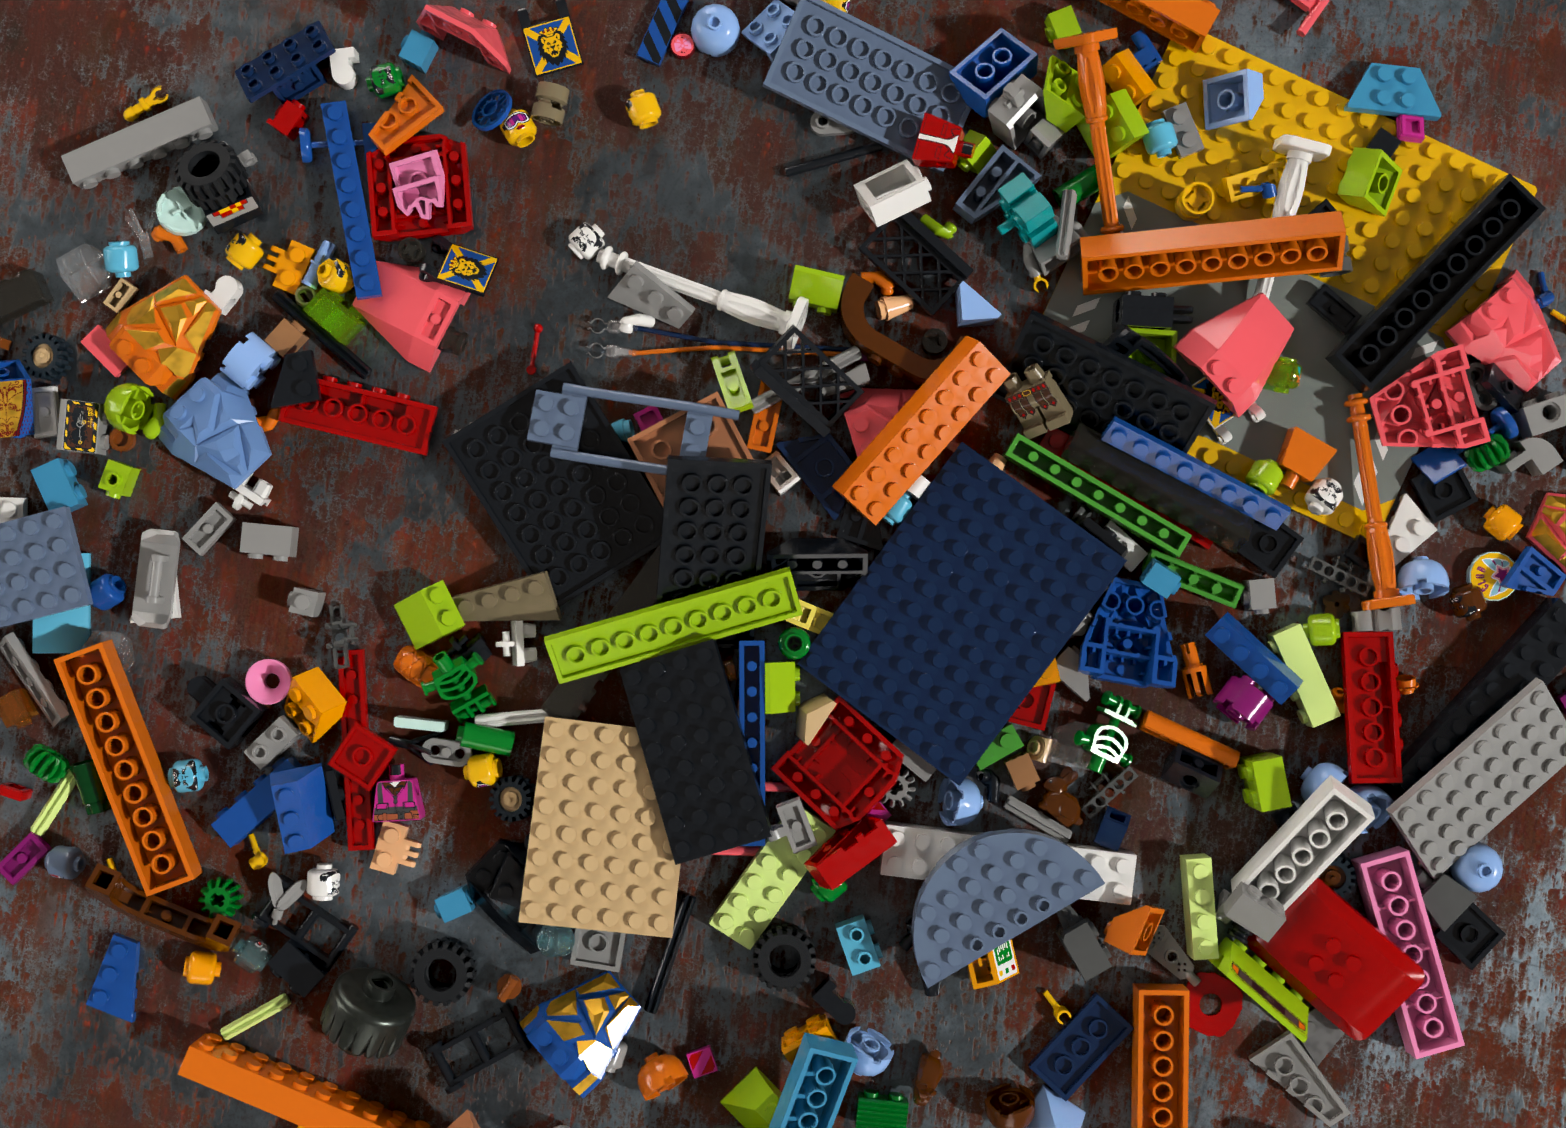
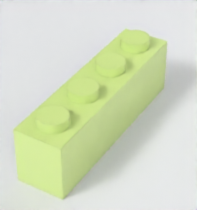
M1292 623L1267 634L1266 636L1269 640L1267 642L1268 649L1303 680L1300 687L1290 696L1291 700L1295 701L1299 708L1297 715L1301 723L1315 728L1340 717L1339 709L1302 625Z
M1205 853L1179 855L1187 955L1193 960L1219 959L1212 859Z

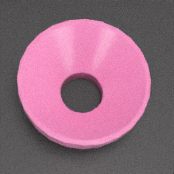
M264 659L256 662L249 668L245 678V686L253 700L261 704L272 705L279 703L288 695L292 675L284 663L274 659ZM271 673L276 674L280 679L279 685L276 688H270L266 683L267 676Z

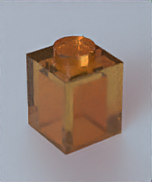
M25 688L15 689L0 697V717L6 728L16 726L18 729L24 728L33 723L32 718L39 715Z

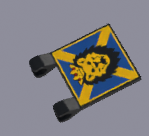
M555 0L560 18L531 25L526 8L517 10L536 78L584 65L565 0Z
M435 235L432 240V251L438 254H447L439 271L430 264L423 263L419 268V279L423 282H438L484 297L498 265L499 258L453 244L443 236Z

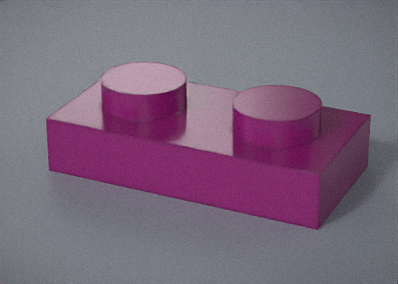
M30 832L0 862V873L12 885H15L52 847L41 836Z

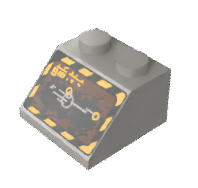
M60 399L56 449L81 454L106 455V450L110 446L108 425L110 423L104 414V404Z

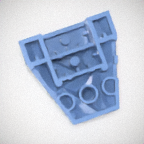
M223 372L217 373L211 380L206 377L199 379L163 414L165 424L160 428L158 438L171 454L234 489H237L272 455L264 430L257 422L255 416L257 415L256 408L251 405L249 400V390L242 389Z

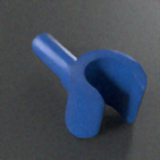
M1269 182L1257 186H1240V192H1262L1263 199L1277 196L1276 185Z
M1544 272L1537 273L1541 294L1536 295V299L1540 309L1548 306L1555 298L1554 294L1548 291Z

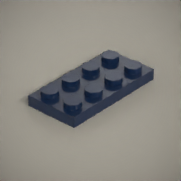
M1095 992L1033 1058L1028 1066L1064 1101H1067L1127 1037L1134 1027Z

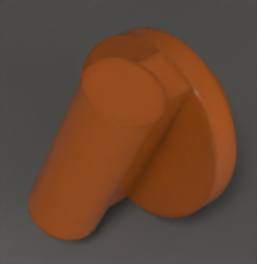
M514 974L503 975L497 982V999L506 1002L507 999L516 998L522 990L520 978Z

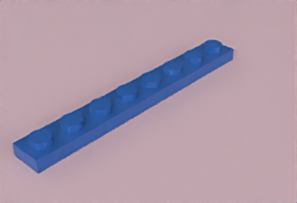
M346 100L322 103L320 105L357 300L382 297Z
M1114 416L1101 436L1102 441L1276 531L1291 513V507Z

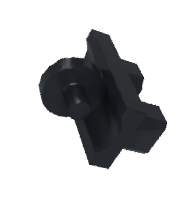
M480 632L471 640L465 634L459 640L452 636L449 639L452 647L446 651L452 657V661L460 656H463L468 661L474 652L478 653L483 661H486L492 655L484 636Z

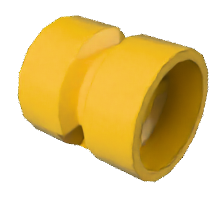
M1203 182L1189 184L1175 199L1174 208L1176 214L1184 221L1198 220L1213 206L1215 200L1213 190Z

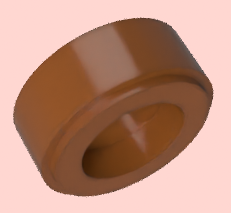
M114 428L109 434V444L116 451L128 452L136 444V435Z

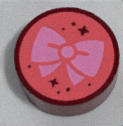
M687 33L674 35L670 42L671 52L680 60L689 59L695 52V42L692 36Z

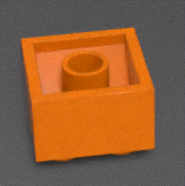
M1145 905L1114 917L1105 927L1104 934L1106 936L1104 942L1130 955L1146 956L1165 909Z

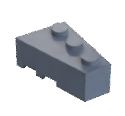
M1002 144L957 200L952 210L972 225L1000 207L998 201L1001 198L998 189L1022 172L1033 184H1036L1042 175Z

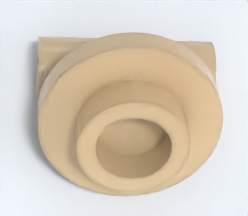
M1038 735L1032 737L1027 745V752L1030 758L1046 763L1053 739Z

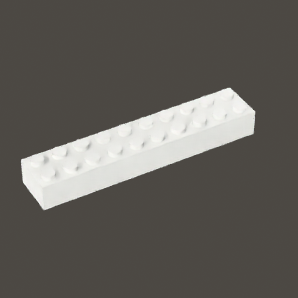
M884 821L897 840V843L880 855V875L925 880L936 866V863L948 851L961 842L983 832ZM1065 843L1084 857L1105 882L1104 885L1080 899L1131 905L1137 859L1135 853L1130 850L1118 849L1117 852L1098 846Z

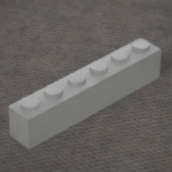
M198 96L66 153L61 158L72 183L82 189H91L104 179H114L119 177L121 172L142 167L144 162L148 160L161 159L167 155V152L174 149H184L192 141L207 139L213 135V132L219 129L208 103Z

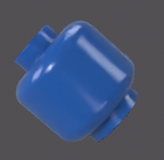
M104 574L89 583L94 603L92 606L100 610H109L122 602L126 597V584L119 576Z

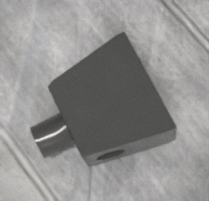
M1421 868L1415 871L1428 918L1435 927L1445 932L1476 900L1477 896L1444 873L1434 880Z

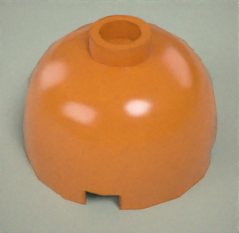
M655 1052L644 1059L646 1064L640 1068L637 1081L645 1101L660 1096V1092L673 1089L687 1079L689 1074L676 1056L671 1054L659 1056Z

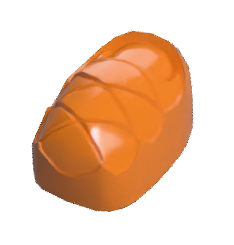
M413 645L403 647L393 662L396 671L420 688H422V681L427 683L433 680L432 672L438 669L433 662L434 653L424 648L415 650Z

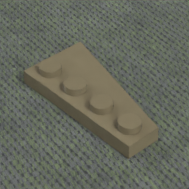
M547 571L452 597L463 621L560 620L562 618Z

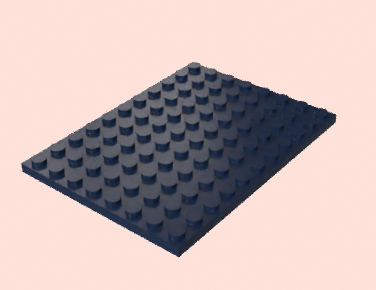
M961 442L868 567V575L860 578L811 644L808 653L797 664L960 786L1127 560L965 443Z

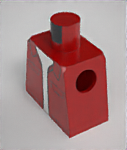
M925 113L912 160L914 165L919 167L955 168L959 156L969 159L973 158L975 144L963 141L965 134L960 126Z

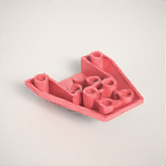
M376 261L382 297L357 300L356 297L352 306L406 361L430 373L441 352L437 348L459 305L465 306L471 293L438 282L421 281L419 279L420 267Z

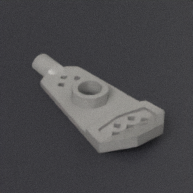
M1159 925L1147 953L1180 980L1187 979L1193 987L1197 986L1201 979L1193 972V963L1165 925ZM1171 952L1176 953L1177 957L1174 961L1168 960V954Z

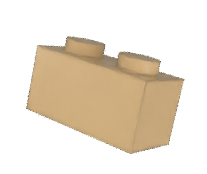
M120 278L103 303L119 313L128 306L139 288L129 281Z

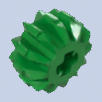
M1501 434L1490 435V442L1472 446L1464 451L1466 462L1474 472L1490 470L1509 458L1511 451L1506 439Z
M35 744L32 749H29L23 760L24 767L30 773L49 783H58L61 778H64L70 765L68 759L44 744Z
M223 876L217 877L216 881L213 879L207 881L208 887H203L200 890L205 896L200 897L198 901L206 905L201 911L210 910L209 918H214L217 913L232 917L235 915V909L238 910L242 907L238 900L242 899L244 895L237 893L241 885L238 884L233 887V878L225 881ZM223 895L225 899L220 902L218 897Z

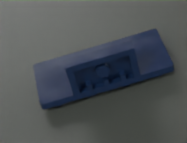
M316 21L313 24L307 25L295 35L286 38L272 49L266 50L249 63L243 64L235 71V74L250 103L273 91L280 102L285 104L287 100L290 102L292 99L298 100L327 82L316 64L335 53L336 50L321 22Z

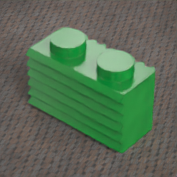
M864 1089V1092H858L854 1121L855 1128H906L909 1107L908 1098L903 1097L904 1095L899 1092H889V1095L879 1094L877 1090Z

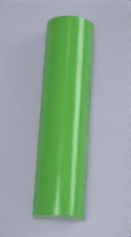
M1150 548L1148 550V554L1142 563V572L1151 559L1155 558L1180 575L1182 578L1179 581L1181 582V588L1231 608H1236L1245 585Z

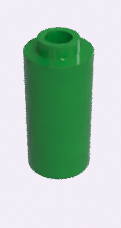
M1095 164L1052 190L1053 197L1060 208L1062 194L1066 189L1076 191V205L1099 191Z
M465 722L464 726L459 725L456 740L460 741L461 747L510 756L515 738V732L470 722Z

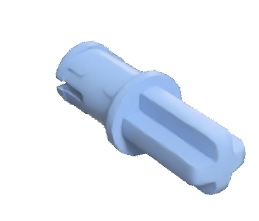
M327 240L322 242L314 260H310L311 265L301 281L303 284L315 290L317 289L319 284L317 269L325 260L332 258L337 249L335 244Z

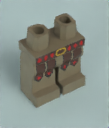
M1038 363L1030 365L1025 369L1026 380L1021 381L1018 374L1014 372L1003 382L1007 390L1005 399L1020 420L1026 438L1032 439L1046 433L1048 429L1051 431L1070 423L1074 410L1055 380L1052 379L1051 372L1049 370L1044 372Z

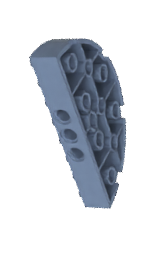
M1010 828L1007 830L984 832L961 842L936 863L928 877L925 878L914 904L911 927L915 959L927 988L1104 885L1105 882L1093 866L1077 851L1064 842L1041 832Z

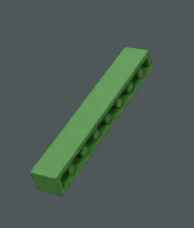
M1019 433L1013 436L1002 455L1006 460L1170 556L1180 557L1192 537L1188 532Z

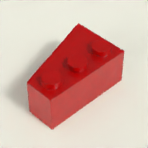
M866 816L859 822L840 828L804 865L820 887L834 890L896 844L897 840L882 819Z

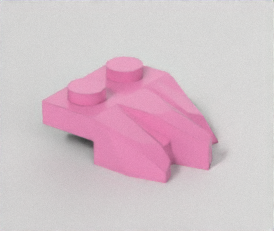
M432 150L389 163L396 188H392L396 204L406 216L410 215L416 207L420 217L429 220L432 218V203L436 207H444L445 174L438 150Z

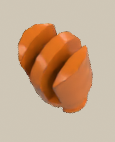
M1196 642L1179 645L1185 663L1184 670H1181L1188 699L1194 698L1189 674H1191L1197 697L1204 696L1200 671L1207 695L1213 694L1207 667L1199 661Z

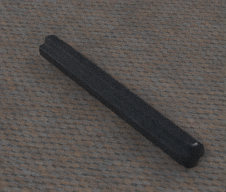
M280 289L275 292L272 300L360 378L366 379L371 374L372 369L300 307L290 296Z
M684 893L674 920L672 938L667 940L644 1010L649 1013L656 1014L696 900V897L692 894Z

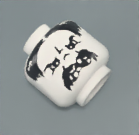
M586 222L582 223L569 235L570 244H568V247L580 260L583 258L590 260L601 248H604L605 242L602 237L605 234L595 223L592 226Z
M1332 478L1315 480L1304 497L1309 511L1315 515L1332 514L1343 498L1341 485Z
M317 863V868H312L308 871L307 893L313 896L312 899L316 901L333 900V896L337 895L340 891V871L332 868V863Z

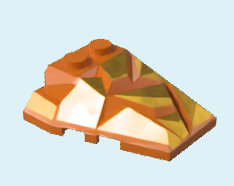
M183 275L120 311L106 327L105 331L107 337L111 340L110 348L145 384L156 386L163 394L178 400L195 379L196 374H194V370L198 361H202L204 357L203 348L206 341L211 339L222 310L188 275Z

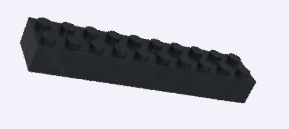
M1511 174L1497 180L1325 359L1360 393L1371 390L1546 208Z
M1546 598L1401 755L1403 783L1383 784L1399 798L1531 681L1538 678L1547 687L1566 666V603L1560 598Z

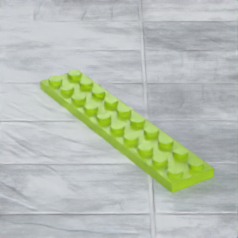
M786 567L545 636L544 643L558 682L562 684L667 654L711 639H720L800 616L803 613L790 567Z

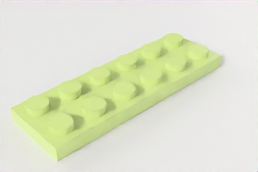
M806 808L804 810L817 845L793 854L787 836L770 842L767 838L765 846H761L709 919L711 926L749 950L754 946L808 871L804 863L836 832L826 821Z

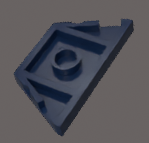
M830 433L825 438L818 434L778 442L776 444L777 448L835 521L846 500L832 485L853 462Z

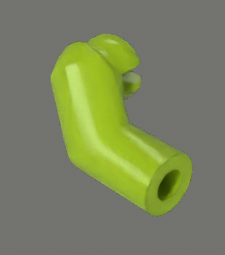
M927 214L923 215L920 219L936 236L944 239H951L957 231V227L952 222H946L942 226Z
M155 403L153 405V417L144 425L142 430L146 438L155 439L160 434V428L165 424L163 414L166 412V404Z

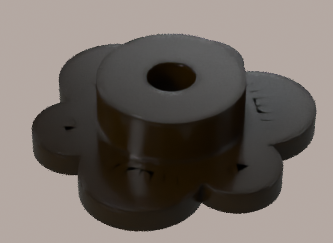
M1337 590L1332 591L1331 595H1325L1322 599V603L1325 606L1324 613H1331L1335 619H1341L1344 613L1350 611V606L1348 605L1350 602L1349 595L1345 593L1340 594Z

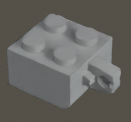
M1023 74L1016 80L1014 79L1009 82L1003 89V94L999 98H995L987 110L993 134L1012 149L1016 150L1026 139L1029 131L1046 117L1043 90Z

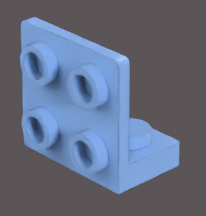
M773 0L742 31V35L764 51L772 62L794 14V10L780 0Z

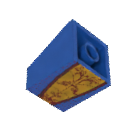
M20 359L0 361V438H23L27 435L34 434L31 378Z

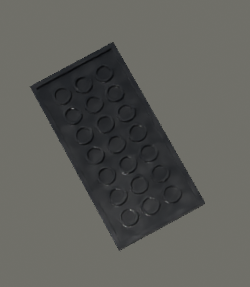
M1033 309L1004 364L1009 373H1017L1021 381L1027 379L1024 374L1025 369L1035 363H1038L1044 372L1049 370L1052 374V379L1055 380L1074 410L1070 423L1057 429L1166 483L1170 482L1172 476L1102 441L1101 436L1114 416L1187 453L1218 401ZM1004 383L992 396L1007 403L1005 399L1007 390Z
M667 455L655 605L761 575L772 471L771 460ZM755 628L716 639L718 648L739 649V641H754Z
M716 639L619 668L675 865L772 837L773 832Z

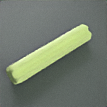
M70 769L67 770V774L61 779L30 828L38 836L45 834L76 785Z
M283 993L221 1028V1035L225 1040H229L285 1009L291 1004L288 995Z

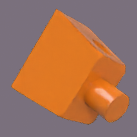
M1296 426L1289 428L1276 460L1280 469L1285 472L1280 485L1293 491L1298 480L1303 483L1312 482L1335 455L1337 449Z

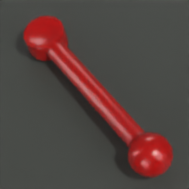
M539 323L533 326L535 332L530 365L526 368L529 375H534L537 372L535 360L539 335L543 330V326Z

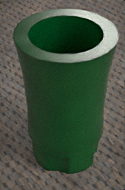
M93 759L69 765L68 767L77 784L82 804H85L87 815L98 814L112 809Z

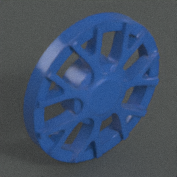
M502 89L486 94L473 110V125L480 131H488L502 124L512 109V97Z

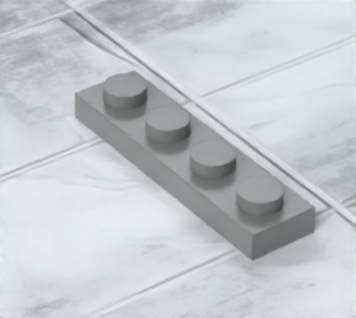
M14 632L5 635L0 641L1 652L53 728L62 724L70 715L66 703L58 698L52 683L45 679L40 672L39 664L27 653L24 642L17 638Z

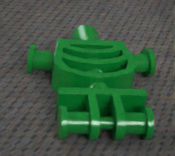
M442 651L433 657V662L438 667L437 670L432 672L433 680L427 683L421 682L425 696H428L429 692L437 690L440 697L445 700L456 699L449 704L453 715L455 714L461 725L465 719L469 717L475 718V711L480 710L484 713L486 711L485 708L492 704L494 706L497 705L492 693L488 692L486 684L474 689L478 683L475 667L479 664H484L483 659L478 653H472L473 657L468 661L463 656L452 661L448 654Z
M1109 690L1105 691L1101 697V703L1103 705L1109 704V708L1100 706L1096 708L1097 711L1111 718L1109 724H1092L1086 734L1079 730L1074 736L1075 745L1080 746L1083 744V750L1092 753L1087 769L1099 774L1102 773L1106 761L1115 764L1120 762V766L1123 768L1131 764L1133 756L1129 753L1125 754L1128 747V739L1123 731L1117 727L1119 722L1136 728L1137 723L1128 719V716L1130 715L1132 719L1136 720L1142 713L1141 706L1132 705L1130 700H1124L1120 695L1113 696V693ZM1106 729L1104 735L1099 734L1102 730Z

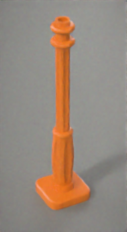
M1117 27L1053 40L1055 50L1074 47V54H1077L1079 91L1086 117L1085 122L1090 124L1104 227L1100 228V233L1105 235L1120 233L1125 228L1123 224H1119L1105 125V121L1108 119L1106 86L1098 52L1100 50L1099 42L1118 37Z
M1363 393L1348 395V400L1343 405L1350 410V417L1346 418V422L1352 423L1367 516V524L1364 525L1367 554L1375 588L1373 592L1374 599L1361 601L1362 611L1416 604L1414 594L1400 596L1399 588H1396L1393 550L1387 530L1388 524L1383 522L1368 431L1367 421L1372 416L1371 414H1366L1365 405L1369 403V399L1363 398Z

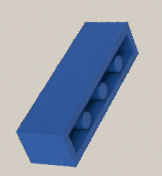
M1229 612L1205 634L1207 638L1280 705L1302 684L1303 680Z
M294 756L288 759L282 757L272 766L274 770L271 773L303 766ZM265 773L253 782L255 787L252 790L241 792L234 799L236 803L230 809L226 806L215 815L217 820L211 826L230 848L239 844L276 812L270 784V774L268 776Z

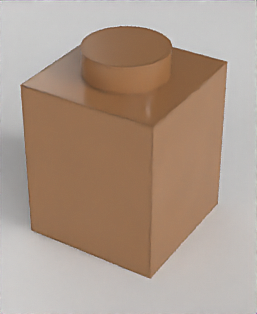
M284 318L264 341L285 358L286 354L296 353L309 337L303 333L306 329L295 319L291 322Z
M1024 750L1002 760L1016 790L1021 789L1022 792L1030 790L1036 786L1035 782L1040 781L1027 751Z

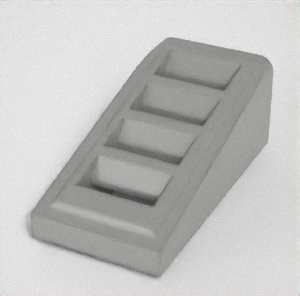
M866 363L860 364L845 373L859 387L867 386L870 383ZM850 385L840 386V393L852 390L853 388ZM835 386L822 388V397L835 394Z

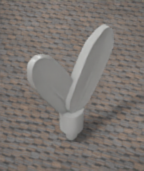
M275 872L270 873L268 889L274 906L271 916L273 925H277L278 920L282 918L284 910L290 907L304 893L307 887L305 879L296 881L284 893L279 875Z

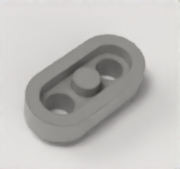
M816 112L811 117L810 127L817 136H839L854 133V131ZM824 118L828 123L820 125L818 120Z
M434 737L425 741L422 746L429 750H432L434 745L440 748L439 754L432 753V755L422 753L426 761L435 764L462 767L473 756L471 748L461 747L460 741ZM458 749L464 751L465 755L463 758L457 756L456 752Z

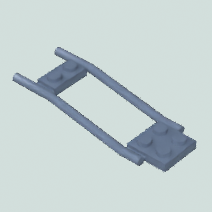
M564 382L562 394L536 390L527 440L552 445L550 457L666 475V465L577 452L587 397L688 411L679 456L706 457L713 416L739 420L740 410Z

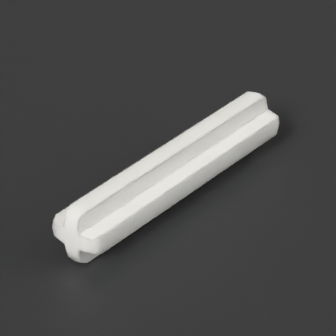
M545 708L478 714L475 716L474 721L475 724L489 727L544 723L545 716L549 717V712Z

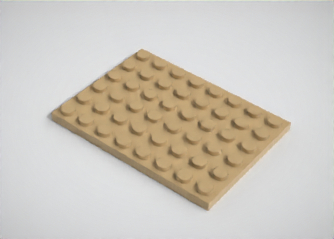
M545 716L518 922L672 938L681 863L675 865L636 727Z

